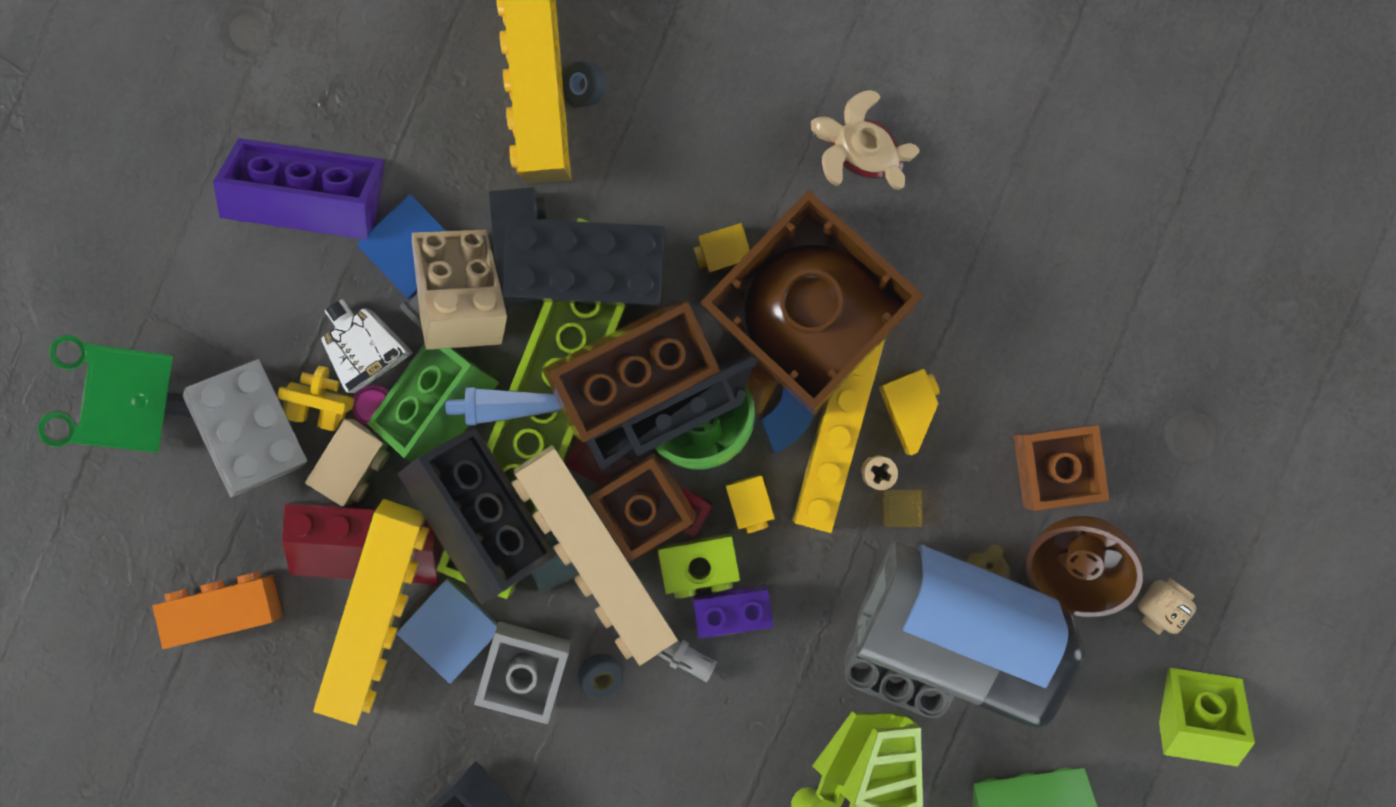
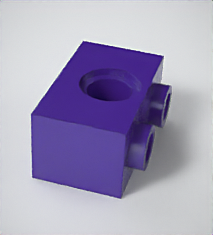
M766 584L693 596L699 638L774 627Z

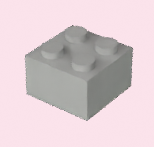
M499 621L474 705L548 724L569 654L571 640Z

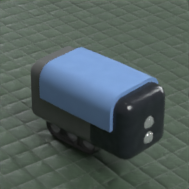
M893 541L859 610L855 633L845 653V678L848 684L857 690L924 717L937 718L944 715L954 697L957 696L1029 727L1041 728L1047 726L1055 718L1084 663L1085 649L1075 620L1071 614L1061 608L1057 599L924 545H919L917 549ZM863 662L867 663L870 666L864 669L856 668L854 665ZM892 677H902L904 679L898 683L889 681ZM928 691H936L939 693L931 697L924 695V693Z

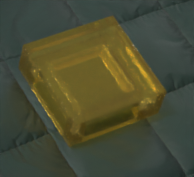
M922 489L883 490L884 527H922Z

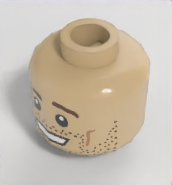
M1171 578L1167 582L1156 580L1138 602L1139 610L1145 615L1141 622L1158 635L1163 630L1171 634H1178L1196 612V605L1192 601L1195 596Z

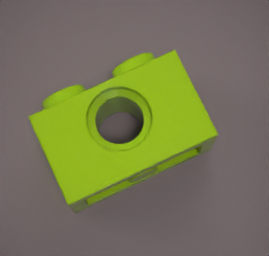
M731 533L658 547L666 594L674 593L675 598L694 596L697 594L696 589L711 586L712 592L733 588V582L740 581ZM698 557L706 559L710 563L709 572L703 576L692 574L689 570V564L693 559Z

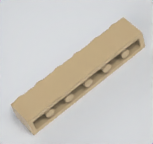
M553 445L515 468L514 473L518 479L512 482L514 488L524 502L531 498L538 509V512L533 514V517L544 534L552 531L559 543L554 546L555 551L565 566L572 562L580 575L574 579L585 597L593 594L600 606L594 610L606 629L613 625L620 635L615 640V643L626 660L633 656L638 665L641 666L677 642L678 640Z

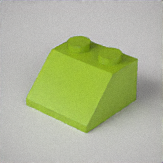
M1177 668L1168 669L1159 720L1163 754L1238 767L1255 744L1243 679Z

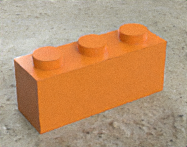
M254 571L236 576L238 583L225 586L222 579L200 585L202 592L189 595L187 588L164 594L165 601L152 605L162 649L273 623L284 617L274 575L261 577L259 571Z

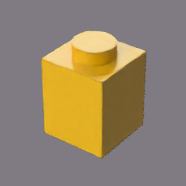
M742 223L698 236L700 246L694 247L699 268L707 267L709 275L734 268L750 251Z
M757 474L725 484L738 529L746 528L747 533H752L768 528L767 521L775 518L762 475Z

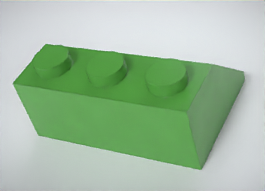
M424 343L367 424L403 458L413 462L425 453L464 433L467 429L465 414H446V400L465 399V388L467 387L494 390L499 382L454 348L426 350Z
M1065 767L1051 773L1037 775L1034 773H1024L1016 778L1002 780L988 778L980 783L973 784V807H1097L1085 768L1071 769Z

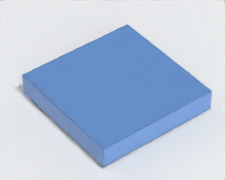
M448 578L396 634L451 684L493 639L498 623Z

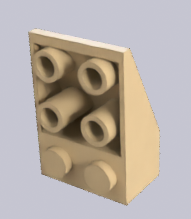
M487 230L412 233L419 312L426 350L502 344L507 314Z

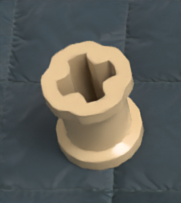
M880 455L868 457L860 468L863 482L877 490L891 488L898 478L896 464L891 459ZM884 463L883 471L887 473L884 480L877 478L874 482L875 474L871 472V468L874 465L880 467Z

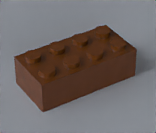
M676 300L542 368V371L575 437L584 443L719 373L720 369L689 303Z

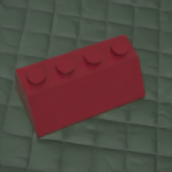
M304 501L284 504L282 545L290 575L354 579L373 515L378 506L348 505L342 507L335 503ZM425 520L423 527L430 530L423 550L416 549L413 561L419 562L412 583L438 585L440 572L436 570L441 558V542L427 520Z

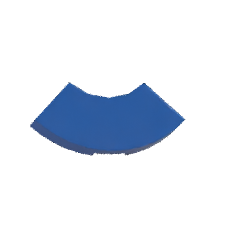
M784 388L781 400L774 410L761 419L774 453H778L793 444L806 431L814 418Z

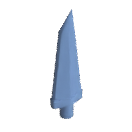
M475 387L465 388V399L446 400V414H465L466 426L561 410L554 394L476 389Z

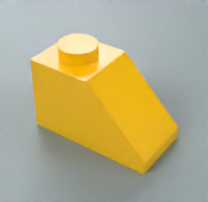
M925 369L916 370L878 386L903 450L907 455L918 453L939 404L935 396L940 394L938 384L933 374L927 375Z

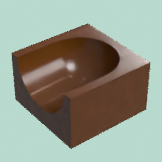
M808 189L700 303L707 316L746 353L753 354L756 357L757 363L815 417L837 389L873 350L917 310L924 295Z

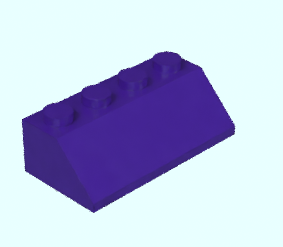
M238 138L213 181L219 218L306 230L314 233L347 236L349 238L368 239L378 215L385 167L384 159Z

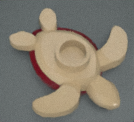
M863 91L848 100L845 106V124L843 125L830 117H818L811 121L813 134L819 139L831 142V147L823 153L822 166L827 180L835 186L841 184L843 180L842 169L845 167L848 171L862 177L873 179L886 178L893 189L901 190L905 186V175L901 171L903 169V161L910 162L920 151L916 145L911 143L898 146L892 134L883 125L872 120H865L866 112L880 99V95L875 91Z

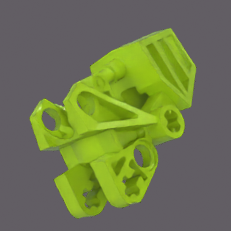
M851 712L812 765L822 775L817 790L811 787L802 788L795 793L791 801V807H841L845 798L850 801L849 807H923L921 727L915 720L900 712Z

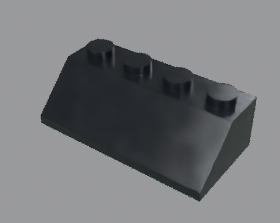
M475 427L418 457L397 474L480 605L504 592L557 556Z

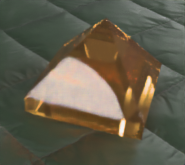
M752 369L747 386L753 396L755 413L760 415L772 402L778 382Z

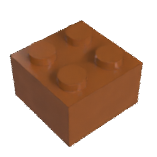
M1086 424L1013 435L1023 508L1038 511L1109 501L1099 425Z

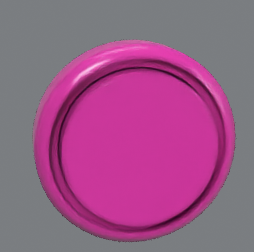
M376 384L366 385L358 390L353 397L352 412L355 418L363 425L369 426L367 422L390 391Z

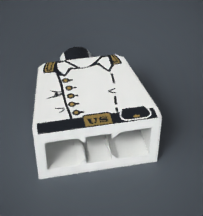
M343 299L333 303L325 310L335 328L321 338L322 343L347 393H356L413 354L411 349L372 310L364 308L353 314Z

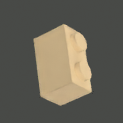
M344 419L305 484L342 507L352 505L354 501L359 503L369 490L370 484L366 481L373 470L378 472L387 461L390 453L386 449L389 444L379 434L355 419Z

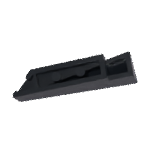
M746 353L719 365V373L588 440L587 443L600 469H605L632 449L639 456L740 406L746 393L745 387L751 370L757 363L756 357L751 353Z

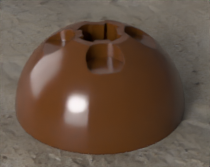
M1072 516L1049 525L1033 542L1026 560L1027 577L1032 588L1057 599L1061 608L1072 615L1099 617L1116 613L1132 603L1142 587V561L1133 541L1119 527L1098 517Z

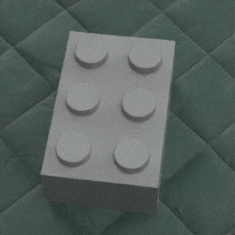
M259 359L185 387L182 397L230 498L295 471L307 462Z

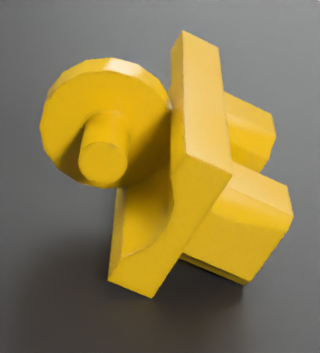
M317 367L314 375L302 373L300 383L311 385V387L290 382L287 388H279L277 398L284 400L283 411L290 421H306L309 407L320 409L317 426L322 429L336 431L342 424L346 413L352 410L353 397L326 391L327 389L337 392L340 386V381L329 379L328 367Z

